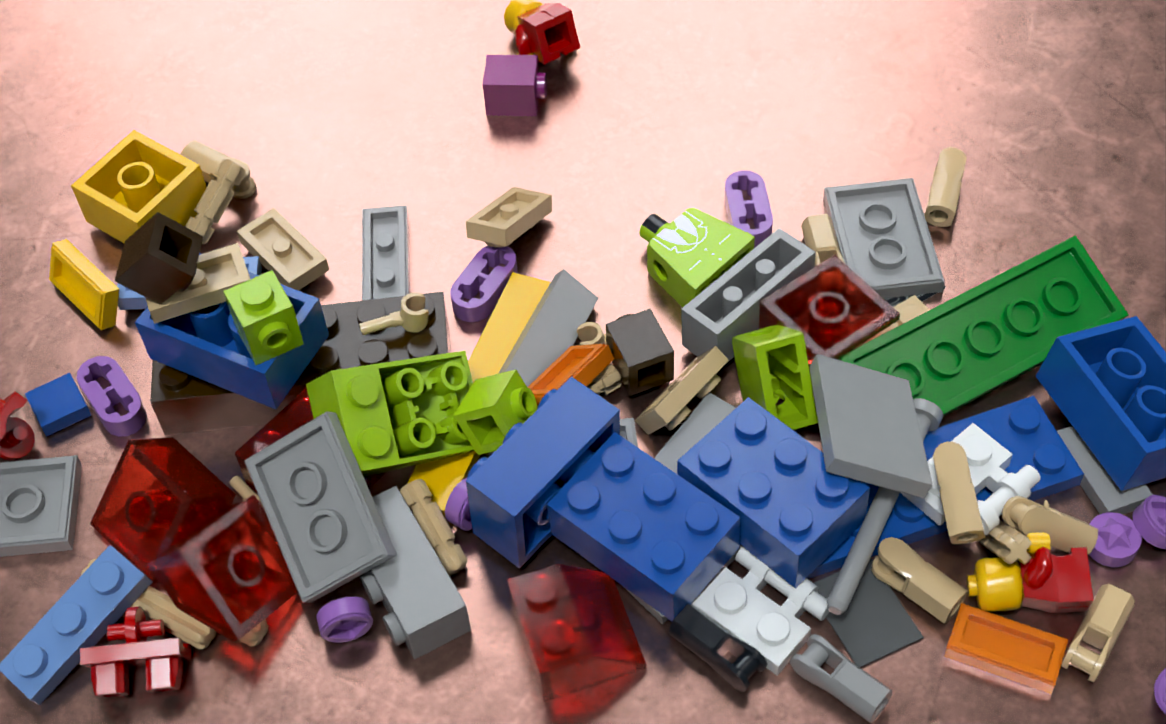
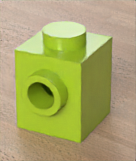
M273 270L223 291L236 330L255 365H259L304 345L293 305Z
M517 369L476 379L453 416L477 455L496 451L503 444L508 431L515 424L526 422L537 411L538 405L533 392L525 385Z

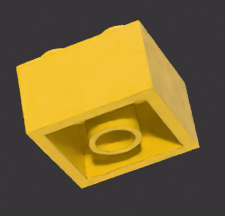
M136 130L128 134L71 185L86 222L123 243L157 212L186 226L190 217L194 218L198 214L194 210L207 188L199 164Z

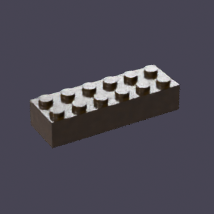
M444 292L423 294L425 296L424 310H429L426 327L420 332H409L402 326H393L362 335L359 323L401 311V300L404 296L321 305L329 336L277 409L153 360L150 402L164 435L314 419L306 384L332 370L451 353L450 328Z

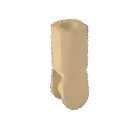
M196 140L188 143L182 150L180 155L200 165L204 180L210 183L211 179L216 181L218 178L215 172L223 159H229L242 166L246 172L239 186H233L232 191L235 192L233 197L245 199L256 191V183L250 176V168L245 162L228 157Z
M949 147L941 151L933 173L924 216L926 222L934 226H951L956 213L962 184L961 180L966 164L965 154L957 148Z
M828 214L807 216L803 220L801 228L806 246L816 252L814 269L816 292H824V287L838 285L841 290L848 289L847 267L838 245L831 217Z
M953 441L941 443L933 453V460L951 544H965L985 538L964 448Z
M1012 497L1005 503L1002 510V518L1006 524L1020 530L1026 536L1029 533H1047L1050 535L1051 546L1065 552H1069L1070 548L1087 547L1089 555L1096 545L1098 538L1097 528L1053 508H1046L1044 505L1025 497Z
M893 537L881 541L878 547V556L873 560L871 567L873 575L887 585L903 592L905 596L944 624L947 623L960 609L961 603L964 602L969 591L930 563L925 562L904 541Z
M1104 584L1099 588L1093 603L1090 605L1065 654L1062 667L1068 669L1069 665H1072L1089 674L1088 680L1093 683L1095 682L1134 607L1135 600L1130 593L1111 584ZM1084 641L1102 650L1101 654L1099 655L1081 646V642Z

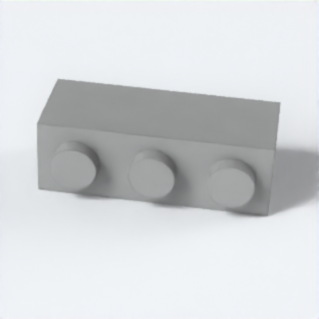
M778 228L681 309L682 346L697 357L717 346L730 361L734 357L732 337L771 326L813 290L816 252L784 230Z
M394 486L372 498L397 555L360 576V579L371 602L376 604L382 601L389 614L382 618L394 644L398 646L405 642L415 660L471 631V626L464 600L397 486Z

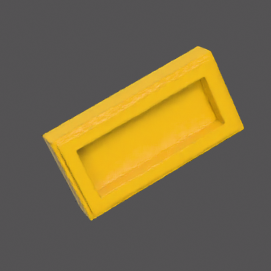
M67 239L52 243L49 280L98 328L104 330L116 326L119 288Z

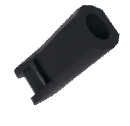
M687 604L670 625V636L701 658L732 687L741 692H745L750 686L748 679L755 671L763 672L768 665L765 657L756 648L729 633L692 604ZM728 651L737 657L733 664L723 657Z

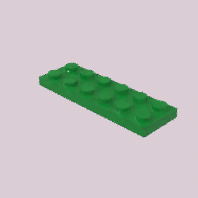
M1075 235L841 355L837 360L909 380L913 399H926L935 403L942 410L944 417L1041 365L1057 337L1123 320L1129 314Z

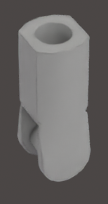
M812 634L807 640L808 648L802 655L795 654L790 660V665L794 671L803 679L834 696L868 722L873 723L887 706L892 696V690L851 662L825 638ZM824 662L835 669L831 675L820 668Z

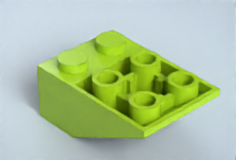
M465 350L332 370L306 384L313 418L315 419L326 411L337 414L363 477L475 451L453 416L473 384Z

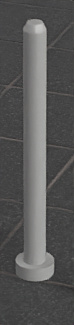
M913 399L922 440L924 441L928 431H934L939 427L943 418V412L935 403L929 400ZM879 486L827 599V608L831 613L840 615L847 610L900 494L899 491Z

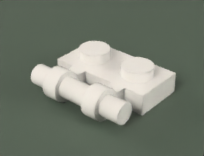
M972 423L952 441L964 448L975 493L980 492L985 486L993 492L985 501L977 500L984 534L987 535L993 528L998 526L999 517L1002 515L1005 503L1015 496H1022L1028 499L1031 496L1030 489L1041 480L1038 471L1030 465H1025L1016 474L1004 471L1010 465L1013 454ZM932 457L927 462L933 486L925 498L902 492L901 494L941 526L946 519Z
M742 546L735 557V561L750 570L746 576L741 579L725 567L692 605L729 633L756 648L765 657L768 664L766 668L778 676L810 637L811 628L800 621L799 617L806 610L820 621L824 620L830 612L827 608V599L818 593L819 587L807 578L795 589ZM767 583L788 597L782 606H779L760 592Z

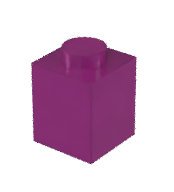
M486 54L482 84L486 116H537L539 99H546L547 76L546 73H539L537 55Z

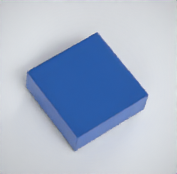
M67 373L25 393L46 437L91 416L89 408L71 373Z

